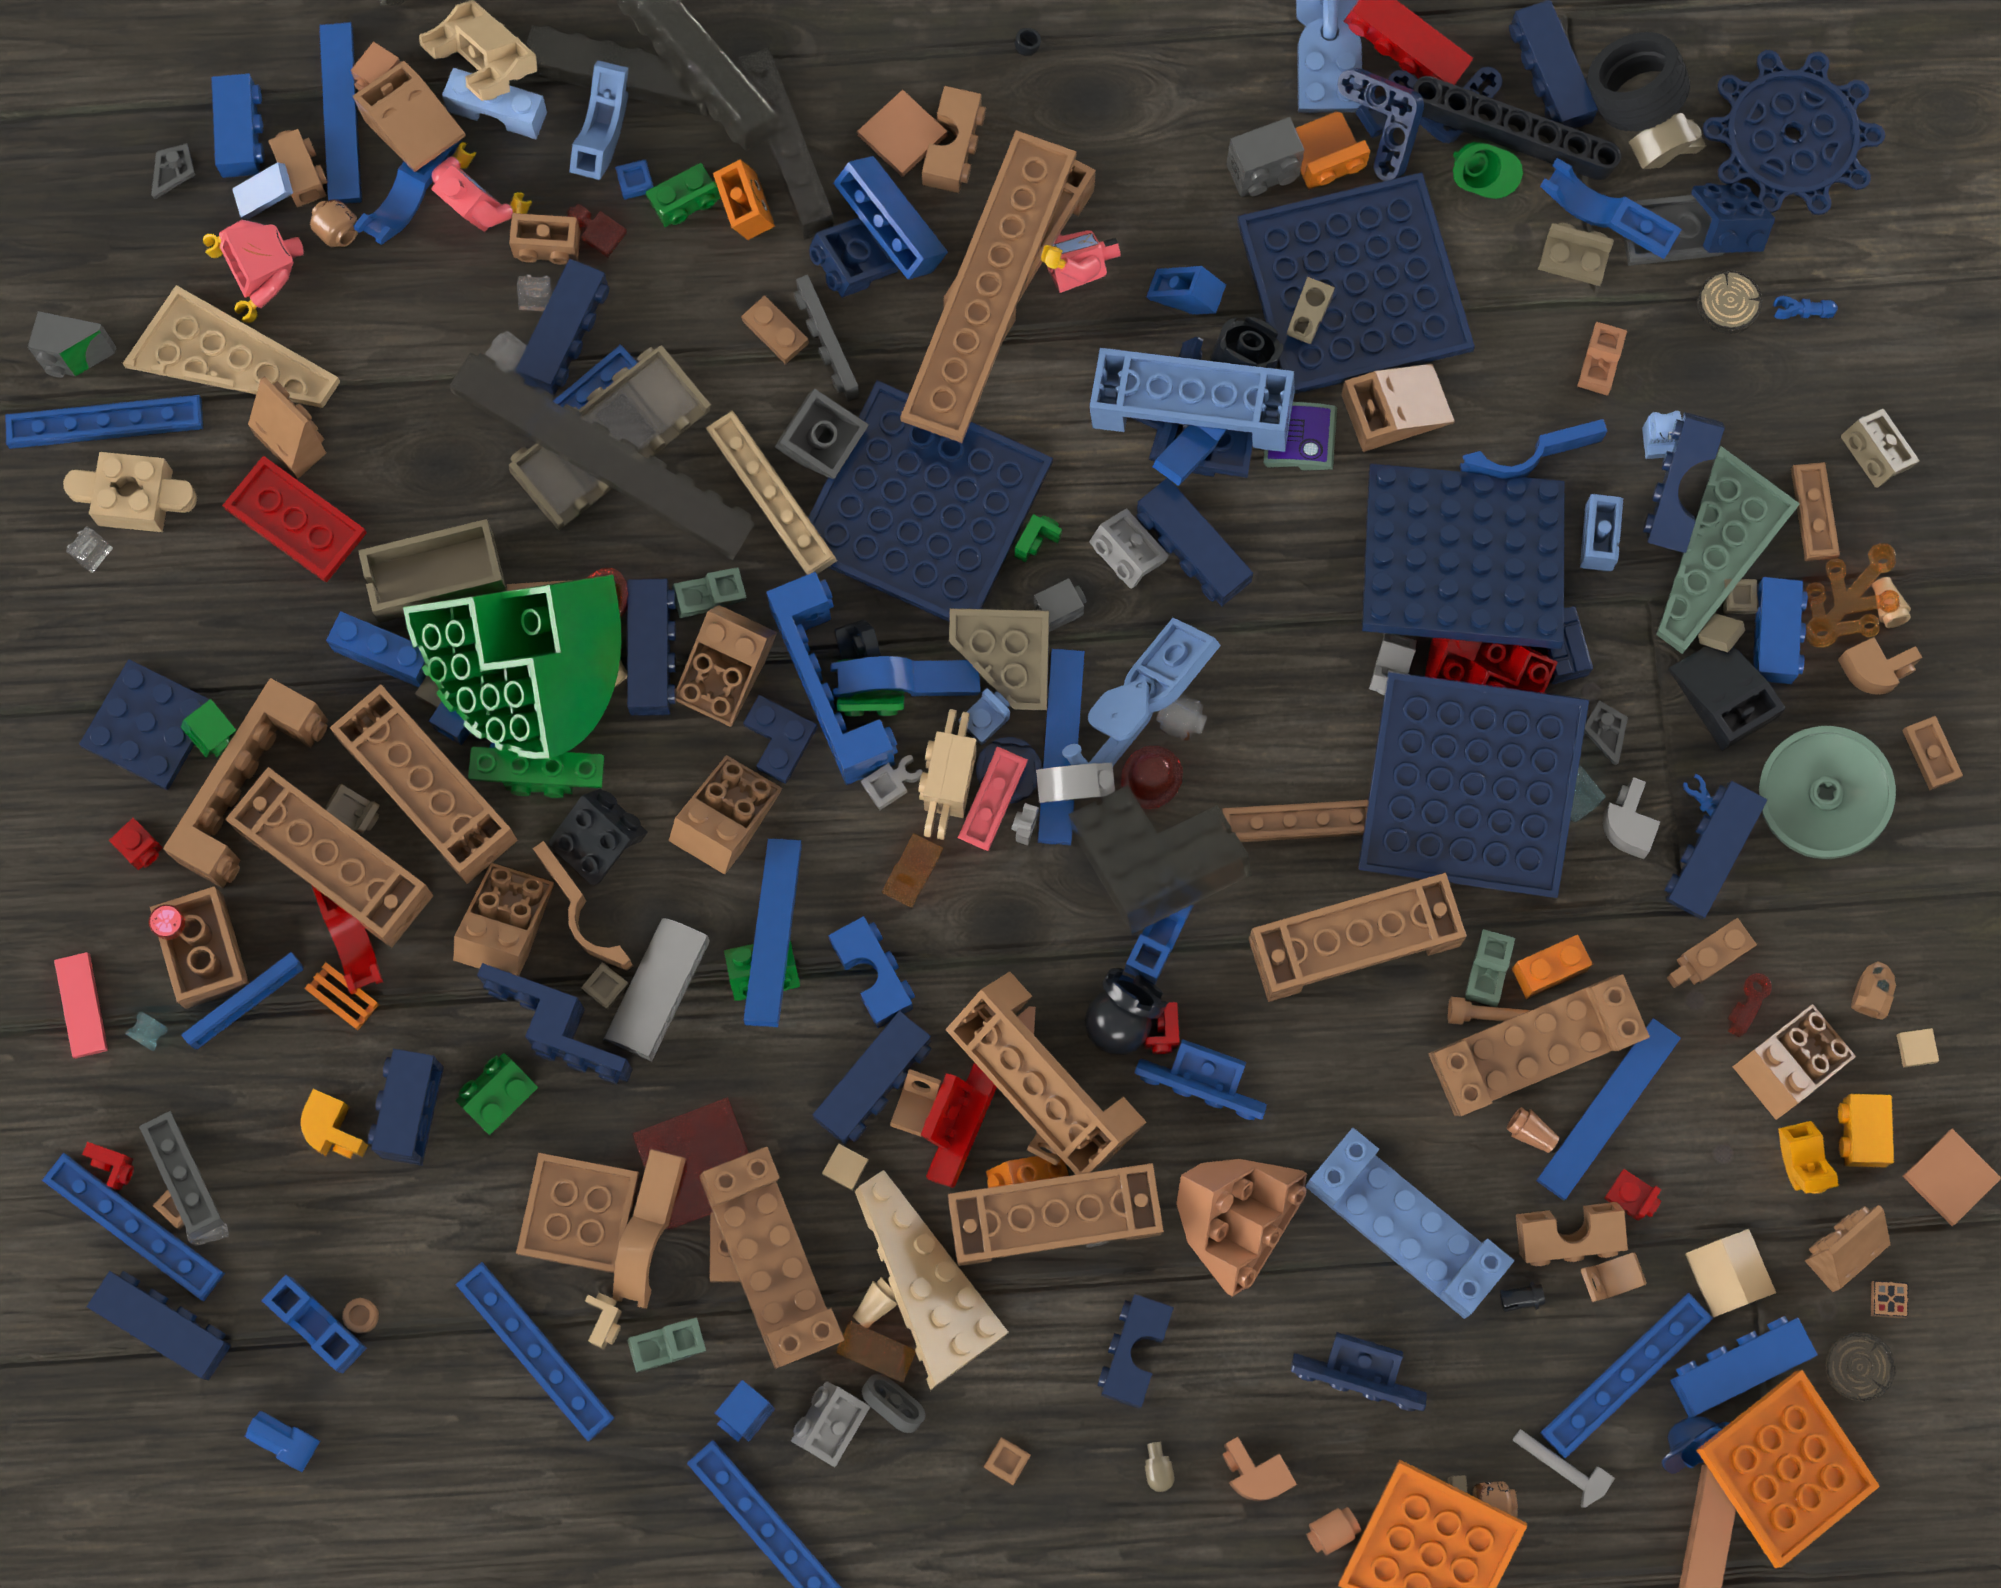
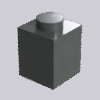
M1069 578L1034 595L1036 610H1050L1049 632L1083 616V604L1087 603L1079 585L1074 587Z

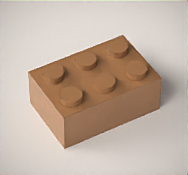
M215 886L150 907L151 914H153L156 909L162 906H170L175 908L181 917L180 926L175 933L168 936L158 935L176 1001L181 1006L187 1009L239 992L249 984L224 895Z

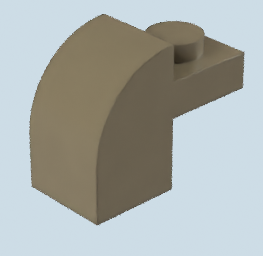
M1683 113L1673 115L1670 119L1656 127L1643 130L1629 141L1642 169L1662 168L1678 154L1698 153L1706 147L1701 137L1702 132L1699 126L1694 123L1693 119H1686Z

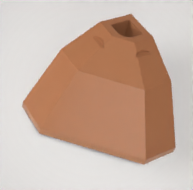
M1234 1159L1201 1163L1181 1175L1176 1204L1187 1242L1228 1295L1233 1297L1254 1283L1305 1198L1306 1172L1248 1160Z

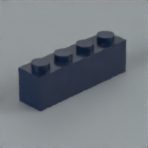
M1551 0L1515 11L1512 23L1509 26L1510 35L1515 43H1519L1522 50L1521 60L1526 70L1531 71L1534 78L1533 88L1538 98L1542 97L1546 106L1544 108L1545 117L1574 129L1593 123L1598 108L1592 98Z
M569 258L515 371L520 382L554 396L558 387L565 385L569 376V364L572 358L575 360L578 358L582 350V337L585 331L589 332L595 323L596 308L599 303L603 304L608 296L610 287L604 272Z
M1166 478L1138 501L1137 518L1147 530L1152 528L1159 536L1158 541L1162 548L1169 554L1173 552L1180 559L1181 562L1179 564L1182 570L1190 578L1193 576L1197 578L1202 584V592L1210 601L1216 600L1223 606L1251 583L1253 572L1170 479Z
M667 579L628 580L627 707L630 715H670V704H676V685L670 684V672H676V654L670 653V641H676L675 621H670V609H676L675 589L670 590Z
M1730 781L1726 787L1720 785L1711 803L1716 805L1711 816L1704 815L1695 831L1700 834L1695 846L1689 844L1680 859V862L1685 865L1679 876L1673 873L1664 891L1669 893L1665 901L1699 919H1704L1768 799L1733 781Z
M899 1011L812 1114L814 1120L844 1145L850 1139L855 1142L867 1128L864 1124L867 1118L872 1113L877 1116L886 1106L889 1100L885 1097L894 1087L899 1090L903 1086L908 1074L907 1070L915 1061L920 1064L932 1050L928 1046L931 1043V1036Z
M109 1271L86 1307L196 1376L209 1381L231 1347L229 1343L223 1340L226 1334L211 1324H208L206 1328L201 1327L194 1322L198 1316L182 1306H179L177 1311L166 1305L169 1298L153 1288L148 1293L137 1287L140 1280L129 1273L122 1271L119 1276Z

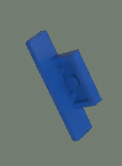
M1184 1039L1181 1042L1172 1069L1140 1059L1134 1072L1146 1083L1152 1085H1159L1161 1083L1170 1086L1179 1095L1185 1097L1194 1095L1203 1098L1206 1104L1215 1108L1228 1107L1236 1110L1237 1115L1248 1120H1255V1118L1262 1120L1266 1111L1267 1104L1236 1093L1246 1062Z

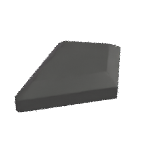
M188 144L156 151L152 196L154 199L196 175Z
M1599 700L1585 724L1584 732L1614 765H1617L1620 759L1628 717Z

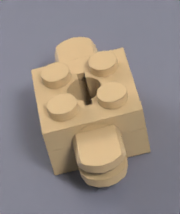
M99 452L96 471L71 470L63 481L65 492L74 502L91 503L89 515L98 526L163 532L166 511L190 512L197 502V494L188 481L172 479L173 470L164 458Z
M953 709L949 710L945 733L937 731L935 741H928L925 760H927L926 768H929L928 773L922 772L918 790L920 792L919 800H924V810L928 811L924 836L931 838L936 813H939L941 817L937 839L941 840L945 838L949 816L964 818L976 760V739L966 737L970 713H962L958 735H954L957 710Z

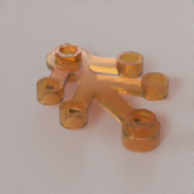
M1880 543L1870 549L1868 553L1870 565L1847 592L1844 581L1847 571L1844 561L1835 558L1827 562L1825 568L1827 577L1831 580L1835 606L1827 616L1823 602L1826 600L1825 587L1817 582L1811 583L1806 587L1807 601L1811 604L1813 616L1806 626L1805 635L1810 645L1817 648H1825L1832 645L1838 636L1861 633L1866 637H1873L1880 631L1879 620L1875 615L1867 614L1862 616L1860 620L1840 621L1846 614L1880 608L1884 612L1892 613L1899 609L1900 598L1898 593L1893 590H1886L1880 595L1860 598L1880 573H1886L1894 568L1896 555L1892 546ZM1880 559L1889 560L1885 563H1877ZM1834 567L1842 568L1837 573L1831 572V569ZM1814 591L1821 592V594L1817 597H1813L1810 595ZM1889 598L1895 600V602L1892 604L1884 603V601ZM1866 623L1875 624L1873 628H1864ZM1820 631L1828 632L1826 635L1817 636V633Z

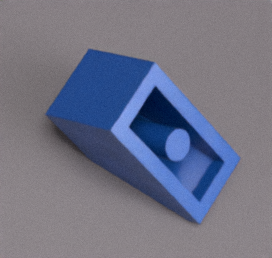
M1203 266L1156 269L1146 297L1151 301L1190 314L1216 313L1226 284Z

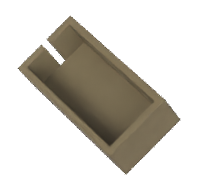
M487 519L358 550L364 578L368 583L366 586L372 612L379 623L405 617L403 607L507 591L493 531Z

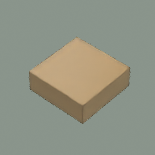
M1933 1028L1897 1034L1903 1068L1939 1062Z
M838 1144L822 1175L853 1191L869 1160Z

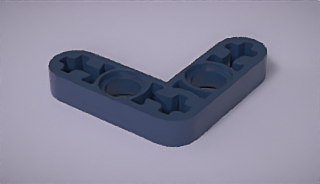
M1484 67L1478 70L1463 88L1478 93L1477 90L1482 82L1489 79L1492 83L1484 89L1481 95L1493 99L1502 85V77L1496 69ZM1404 70L1394 71L1388 78V80L1397 84L1400 82L1404 83L1405 87L1412 89L1418 80ZM1419 92L1422 98L1430 99L1426 93ZM1407 100L1395 101L1396 104L1400 103L1405 105L1407 107V111H1411L1408 108ZM1449 103L1452 109L1460 110L1456 104ZM1421 117L1420 125L1443 143L1454 142L1463 133V131L1455 128L1447 132L1443 129L1444 124Z
M1360 68L1344 71L1338 79L1340 93L1350 100L1388 115L1374 161L1376 175L1383 181L1400 178L1406 171L1423 114L1424 101L1422 96L1412 89ZM1350 78H1355V83L1361 86L1367 85L1366 89H1353V84L1350 83ZM1378 86H1382L1386 90L1387 98L1384 103L1378 102L1375 98V90ZM1396 100H1397V101L1409 100V101H1408V104H1409L1410 106H1412V110H1411V111H1407V107H1406L1405 105L1400 104V103H1397V104H1394V103H1395ZM1396 127L1401 128L1405 134V140L1401 145L1397 144L1393 139V131ZM1391 160V165L1395 167V170L1389 172L1390 167L1386 165V161Z

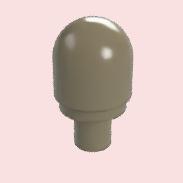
M1161 1442L1147 1444L1150 1459L1145 1461L1146 1466L1144 1467L1148 1485L1158 1492L1167 1491L1172 1487L1175 1478L1172 1461L1169 1460V1456H1163Z

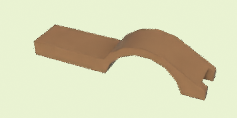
M542 841L533 848L535 854L571 902L568 908V921L578 945L590 956L627 971L633 967V964L630 962L631 960L620 945L611 948L599 947L583 938L578 925L580 911L586 903L583 894L546 843Z
M650 1149L634 1214L623 1232L617 1250L613 1299L616 1301H622L624 1297L638 1301V1307L647 1308L652 1291L649 1286L650 1262L659 1237L669 1226L686 1161L684 1157Z

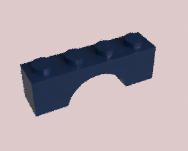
M1684 412L1682 420L1676 419L1671 438L1676 440L1673 451H1666L1662 464V470H1665L1666 474L1663 483L1657 482L1652 501L1657 502L1653 514H1647L1643 526V532L1647 533L1648 543L1684 553L1687 552L1695 526V518L1679 500V484L1684 474L1692 466L1716 458L1725 428L1723 422Z

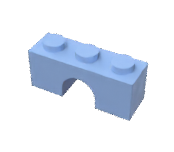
M456 68L452 69L442 94L448 112L476 121L480 114H487L504 123L507 131L537 139L547 114L542 95L510 86V92L499 95L492 100L481 101L466 87L465 76L472 73Z

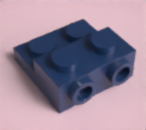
M860 217L817 232L810 245L809 254L812 262L815 265L821 264L826 272L828 287L832 291L837 290L842 298L867 289L871 281L893 274L899 270Z
M1184 424V425H1183V431H1184L1189 425ZM1227 429L1214 450L1192 473L1212 477L1215 476V473L1247 478L1253 447L1252 432Z

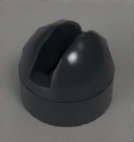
M1032 28L1019 30L1015 39L1017 52L1023 56L1035 54L1041 43L1040 34Z

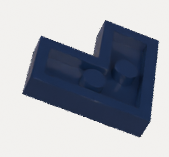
M758 695L743 722L744 727L771 740L756 766L757 770L787 784L817 730V724Z

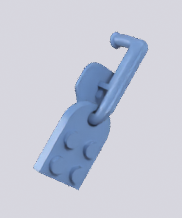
M1296 0L1297 19L1306 27L1300 36L1297 49L1298 112H1356L1358 107L1362 105L1344 97L1338 88V79L1344 71L1354 68L1362 69L1360 36L1354 34L1349 29V25L1343 21L1357 0ZM1350 78L1353 89L1362 88L1361 85L1355 83V78Z
M1172 618L1130 669L1124 685L1106 691L1091 708L1088 714L1089 723L1095 729L1110 736V738L1089 763L1082 756V749L1078 744L1066 746L1062 751L1063 756L1067 758L1071 765L1112 762V766H1114L1149 723L1153 712L1162 710L1177 700L1221 645L1214 637Z

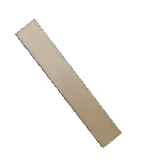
M732 410L706 427L712 439L807 575L813 572L818 574L837 562L831 550Z

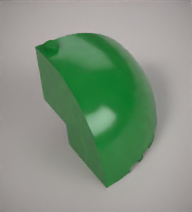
M614 575L403 607L413 648L419 647L426 664L422 669L425 675L430 676L439 688L436 694L450 712L456 711L465 721L464 727L478 738H486L495 743V748L501 751L510 750L516 752L520 757L532 759L552 758L573 749L582 742L603 716L614 691L621 655V621Z

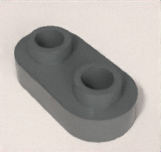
M874 1374L864 1384L862 1396L866 1403L896 1429L905 1433H912L924 1421L925 1411L921 1404L889 1377L882 1374Z

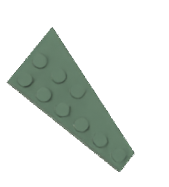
M1720 446L1695 517V526L1687 552L1683 553L1656 633L1657 636L1682 654L1800 504L1722 446ZM1724 579H1732L1725 588Z

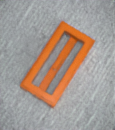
M325 963L320 973H316L313 977L314 980L310 984L308 983L304 989L356 1030H359L379 1006V1003L358 988L357 993L354 994L369 1005L364 1010L325 979L330 974L347 987L344 976L328 963ZM320 984L356 1011L360 1017L355 1020L319 992L317 988Z

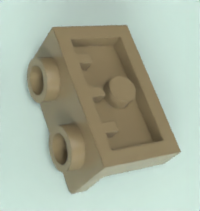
M1552 223L1538 270L1600 286L1614 240L1607 238L1601 232L1592 231L1588 233L1577 230L1571 224Z
M1884 409L1858 419L1841 435L1842 440L1876 488L1882 486L1891 477L1912 468L1919 462V459Z

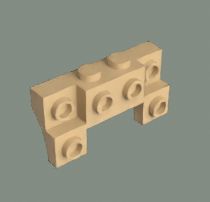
M474 0L456 5L451 14L441 24L419 35L420 46L435 59L446 58L452 53L458 52L479 70L465 76L466 87L481 101L492 100L499 95L510 92L509 80L521 79L525 75L537 71L536 54Z

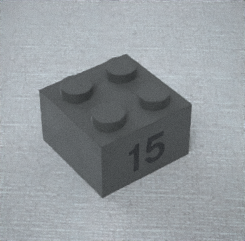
M1290 117L1231 138L1226 165L1240 197L1247 195L1258 196L1264 193L1268 187L1276 184L1283 186L1295 181L1300 175L1305 149Z

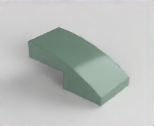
M739 568L707 573L705 578L674 583L672 589H675L679 618L705 613L718 605L727 607L744 601L747 598Z
M1482 930L1467 984L1465 999L1493 1007L1498 1006L1515 938Z
M697 1317L627 1339L636 1373L706 1351Z

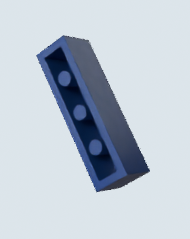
M874 156L848 162L833 182L839 192L908 280L932 273L947 255L948 251Z
M1783 1316L1767 1324L1770 1331L1760 1336L1757 1335L1756 1331H1753L1736 1339L1739 1346L1730 1351H1727L1724 1345L1706 1354L1709 1361L1699 1366L1696 1365L1695 1361H1692L1677 1368L1676 1371L1679 1376L1671 1379L1670 1382L1689 1417L1696 1416L1817 1356L1818 1354L1799 1318L1788 1322L1786 1316Z

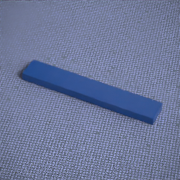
M351 22L319 25L328 201L340 200L344 204L362 202L357 105L353 98V95L356 94V87L354 85L356 82L351 73V69L355 65L353 27Z
M200 395L5 414L6 444L9 449L199 430L203 429L202 399Z
M1052 649L1043 769L1071 765L1067 758L1063 756L1062 751L1070 744H1078L1085 651ZM1074 800L1041 803L1038 843L1071 845Z
M768 839L744 1013L745 1025L779 1027L802 851L801 840Z
M1654 1018L1646 1026L1650 1038L1640 1041L1631 1047L1536 1180L1563 1201L1566 1200L1681 1039Z
M65 1153L60 1156L42 1179L43 1182L200 1300L205 1301L225 1275L224 1272Z
M483 1262L456 1284L588 1442L615 1419Z
M1687 1293L1549 1423L1540 1434L1565 1459L1707 1325L1713 1317L1690 1293Z
M714 1440L687 1462L688 1466L794 1588H842Z

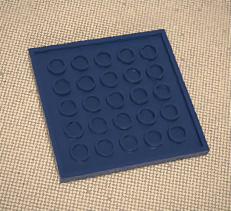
M1422 172L1238 216V226L1266 323L1277 331V339L1280 344H1283V351L1278 361L1280 370L1294 371V394L1344 383L1346 380L1374 371L1410 367L1474 351L1473 338ZM1307 277L1335 287L1330 305L1322 322L1319 324L1311 345L1287 335Z
M877 380L858 417L869 425L835 479L828 477L808 519L837 560L828 568L950 622V608L982 609L1053 463V458L973 422H970L962 443L904 423L900 417L909 394Z
M1370 464L1362 631L1562 649L1564 642V481L1526 477L1501 479L1480 473Z
M1388 671L1358 869L1419 879L1446 873L1449 883L1558 898L1589 700Z

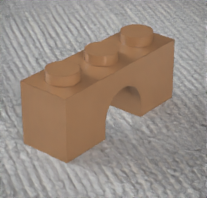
M944 86L937 112V122L945 130L954 133L957 138L951 144L945 146L929 143L922 169V185L959 193L962 182L968 183L971 171V164H967L969 154L975 155L979 136L975 135L977 125H983L986 107L981 106V94Z
M1617 1202L1583 1206V1224L1577 1232L1569 1235L1558 1233L1556 1218L1550 1210L1516 1214L1519 1254L1526 1263H1530L1533 1266L1548 1265L1551 1263V1260L1563 1258L1568 1262L1583 1260L1586 1255L1597 1254L1599 1257L1617 1256L1618 1251L1628 1250L1623 1208Z

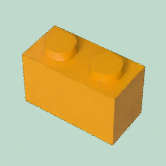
M1850 1094L1845 1097L1843 1103H1840L1838 1107L1839 1123H1844V1137H1841L1839 1141V1153L1841 1157H1845V1166L1887 1167L1893 1164L1892 1095Z

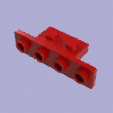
M975 1062L966 1082L955 1075L946 1073L920 1134L921 1137L938 1146L926 1178L951 1188L956 1186L997 1088Z

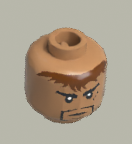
M340 200L322 201L313 208L310 221L311 229L328 246L345 247L352 243L358 234V231L354 230V225L358 221L357 216Z
M1502 1481L1477 1483L1474 1485L1472 1496L1517 1518L1518 1507L1515 1489L1510 1490L1507 1483Z

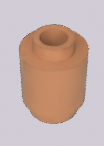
M1348 1507L1342 1510L1337 1508L1309 1524L1311 1532L1307 1534V1537L1317 1553L1322 1550L1325 1555H1328L1355 1540V1535L1361 1532V1528Z

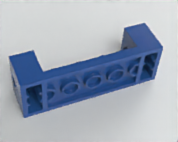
M813 572L767 591L772 616L845 784L848 785L868 777L887 763L891 767L894 766V754H897L898 751L896 748L897 742L890 726L884 728L879 719L846 733L847 728L840 712L833 713V710H836L827 682L824 684L820 683L823 678L820 673L821 668L814 653L810 655L807 653L810 651L807 643L809 641L805 630L831 620L830 609L834 605L826 580L819 581L816 572Z

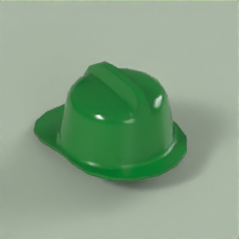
M1472 142L1462 147L1459 152L1454 151L1453 153L1455 159L1453 168L1454 180L1459 187L1466 191L1487 198L1498 199L1514 192L1521 183L1523 175L1522 164L1516 155L1507 150L1482 142Z

